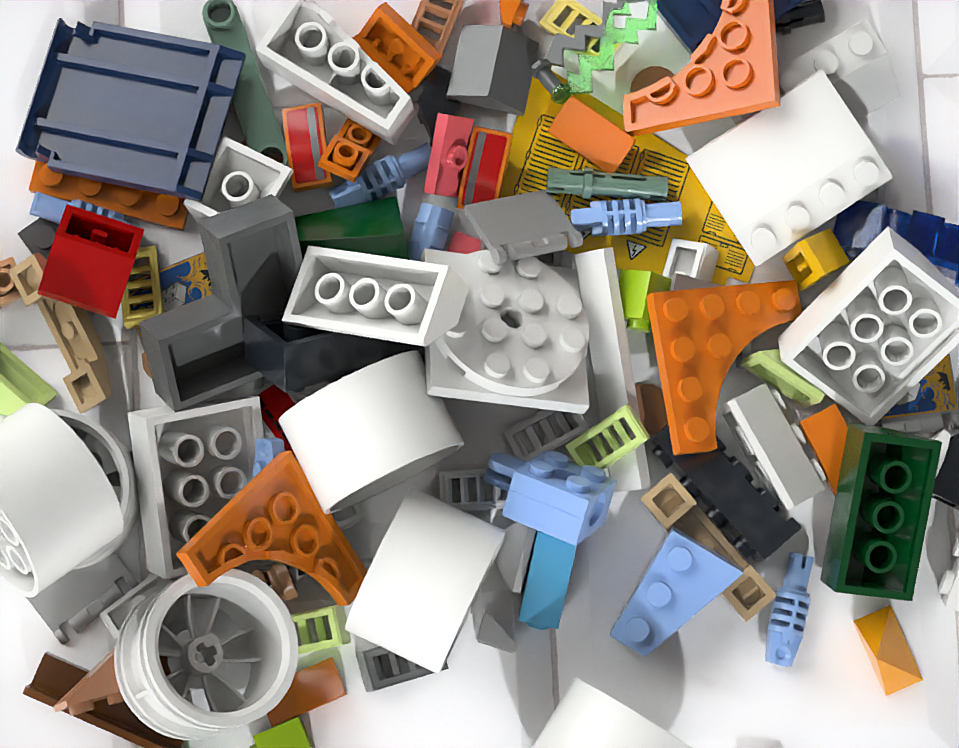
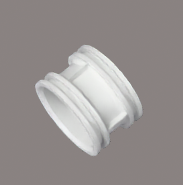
M232 568L219 576L209 586L198 587L190 574H187L146 597L129 613L121 626L115 644V676L125 702L145 725L158 733L175 739H206L261 718L282 700L295 676L298 662V639L294 622L286 605L276 592L259 578ZM184 599V609L189 629L175 636L162 622L172 604L176 600ZM218 607L231 616L242 630L222 642L215 634L210 632ZM200 652L204 660L198 664L194 655ZM159 656L167 657L168 667L171 671L170 675H165ZM226 662L251 663L250 677L243 696L222 678L226 669ZM188 688L194 690L204 689L210 711L201 709L185 700Z

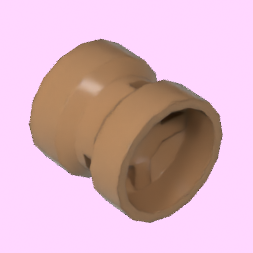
M275 562L269 570L263 572L255 570L249 573L262 580L268 586L272 585L270 588L281 599L288 601L299 596L286 563Z

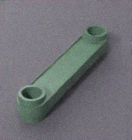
M208 0L203 7L202 16L211 43L243 52L246 55L232 102L248 147L265 156L273 153L280 154L284 158L282 164L289 167L286 144L238 9L232 0ZM218 8H227L231 11L229 18L220 23L212 21L210 19L211 14Z

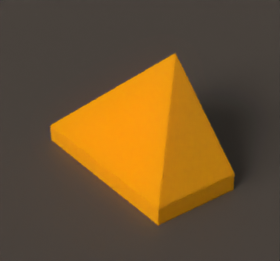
M891 605L853 621L885 696L923 680Z

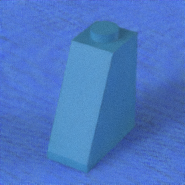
M536 531L518 621L526 622L528 626L539 630L559 628L577 545H572L541 531Z

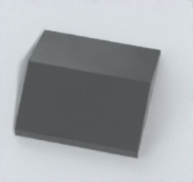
M462 25L446 99L524 116L532 80L531 66L536 61L539 43L504 25Z

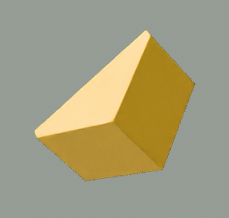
M831 228L803 239L781 258L792 278L797 281V286L801 293L850 263Z

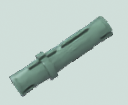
M548 167L546 193L582 195V199H590L591 196L666 202L668 177L593 171V167H584V170Z

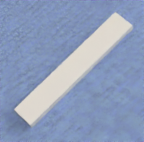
M613 247L575 254L582 303L589 325V347L601 421L627 404H630L640 420ZM625 418L620 419L619 421L631 440L636 438ZM610 426L609 429L621 447L625 444L614 426ZM604 437L605 446L611 454L614 451ZM644 443L609 466L610 478L617 480L614 493L651 487Z

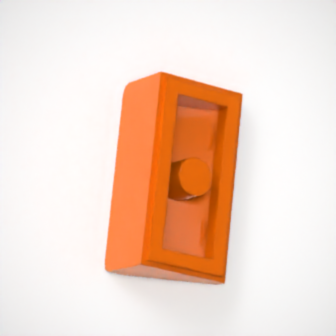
M570 95L547 130L549 134L605 173H615L636 143L635 138L573 95Z
M333 657L295 673L291 686L285 696L266 714L271 727L348 694Z

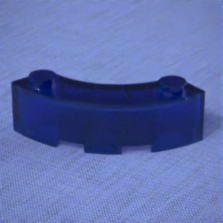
M860 200L837 214L833 233L849 260L854 261L887 227H890L918 249L945 277L955 280L954 286L959 288V225L946 223V218L913 210L911 216L907 212L888 208L887 204Z

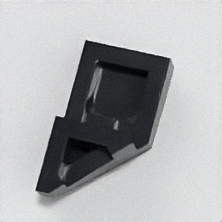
M437 65L431 71L417 101L419 106L417 117L420 124H424L431 147L438 113L455 116L462 103L446 99L452 72Z

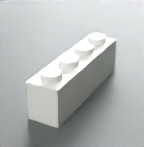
M289 0L255 49L264 67L393 146L416 114L410 96L314 0Z

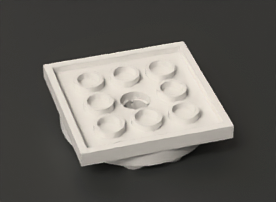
M425 248L420 256V262L448 265L470 286L458 324L428 346H424L427 395L585 414L590 406L585 359L589 342V325L585 309L580 300L577 269L549 266L534 256L512 261L508 257L507 250H505L507 255L506 261L495 264L488 249L462 254ZM500 317L510 319L516 324L517 328L508 327Z

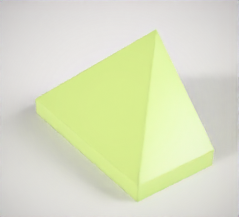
M0 342V415H11L28 403H38L46 406L53 401L59 393Z
M780 349L758 351L743 358L740 363L742 367L803 408L820 403L825 396L820 389L781 361Z

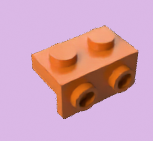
M387 2L379 5L361 31L352 37L361 46V49L408 95L423 84L443 57Z

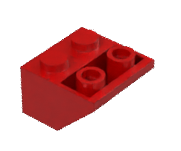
M66 204L37 294L116 319L145 229Z

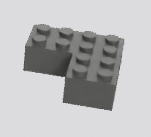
M272 194L198 221L213 294L139 322L155 393L174 412L264 376L245 360L244 317L259 315L260 322L278 320V312L285 311L303 262L293 210Z

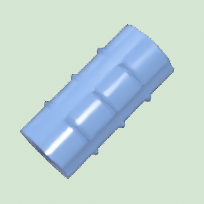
M421 203L417 219L414 221L415 225L411 239L408 240L410 260L420 261V256L425 248L444 251L447 237L450 234L449 231L454 212L432 204Z

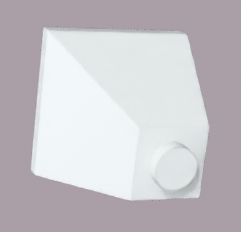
M224 136L219 144L202 202L186 199L183 204L198 222L270 194L278 199L294 171Z

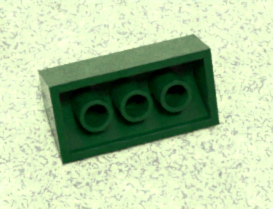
M849 423L820 581L834 592L905 601L913 600L941 452V441L890 428Z

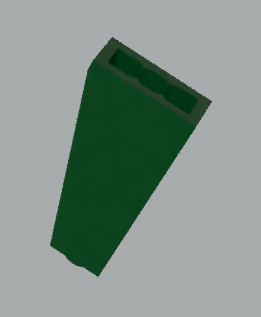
M396 196L294 217L302 259H304L308 246L410 260Z

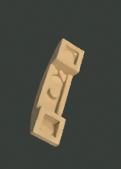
M35 253L10 269L9 273L26 307L37 303L71 371L69 375L62 379L79 413L83 414L111 397L110 375L105 354L98 334L85 309L37 294L47 259L40 253Z
M671 472L640 498L667 534L672 526L743 567L744 573L721 592L720 595L745 622H748L777 596L752 565L742 558L698 507L695 499Z

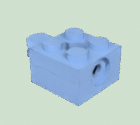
M544 451L529 462L502 452L490 454L487 463L490 468L486 469L483 479L488 484L508 491L501 516L575 546L604 525L617 480L605 476L606 473L602 469L589 465L582 467L570 462L566 455L556 451Z

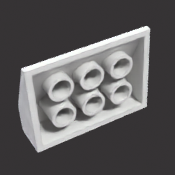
M822 69L781 95V106L755 112L685 158L756 267L893 178L873 144Z
M887 227L778 337L781 361L866 425L874 426L959 343V291L918 249L890 227Z
M257 395L201 401L176 412L168 405L127 413L149 572L165 579L189 574L176 553L254 478L252 469L255 461L256 440L264 438L260 399Z

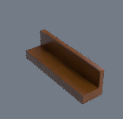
M47 651L41 659L32 682L25 686L22 694L53 707L91 670ZM107 698L93 702L95 709L73 715V717L144 748H182L185 741L154 731L131 711L125 701L109 705ZM69 709L62 710V712L70 715Z

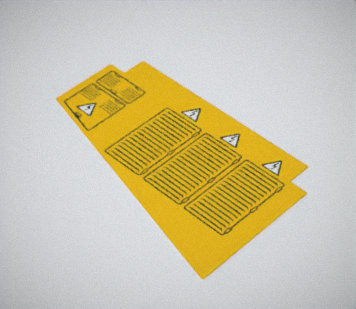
M554 71L552 72L566 88L565 92L558 98H553L540 81L532 76L524 116H517L512 131L514 133L500 198L545 190L548 167L568 170H584V167H593V171L604 172L547 132L570 95L582 101L623 131L624 115ZM652 133L633 137L636 139V143L615 173L667 176L668 193L666 202H681L682 225L647 227L646 232H642V234L592 237V231H579L583 237V244L575 248L569 245L568 238L566 237L568 245L565 251L579 254L613 247L617 269L653 271L660 275H663L672 238L705 243L719 252L712 283L723 286L726 285L728 277L749 283L755 266L685 159L688 156ZM551 193L569 221L571 210L590 208V202L623 200V198L591 196L590 199H582V195ZM644 200L645 204L663 203L660 201Z

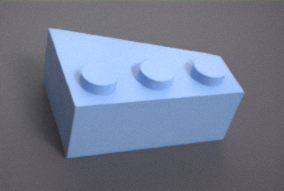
M672 526L612 626L610 636L642 656H647L744 573L743 567Z

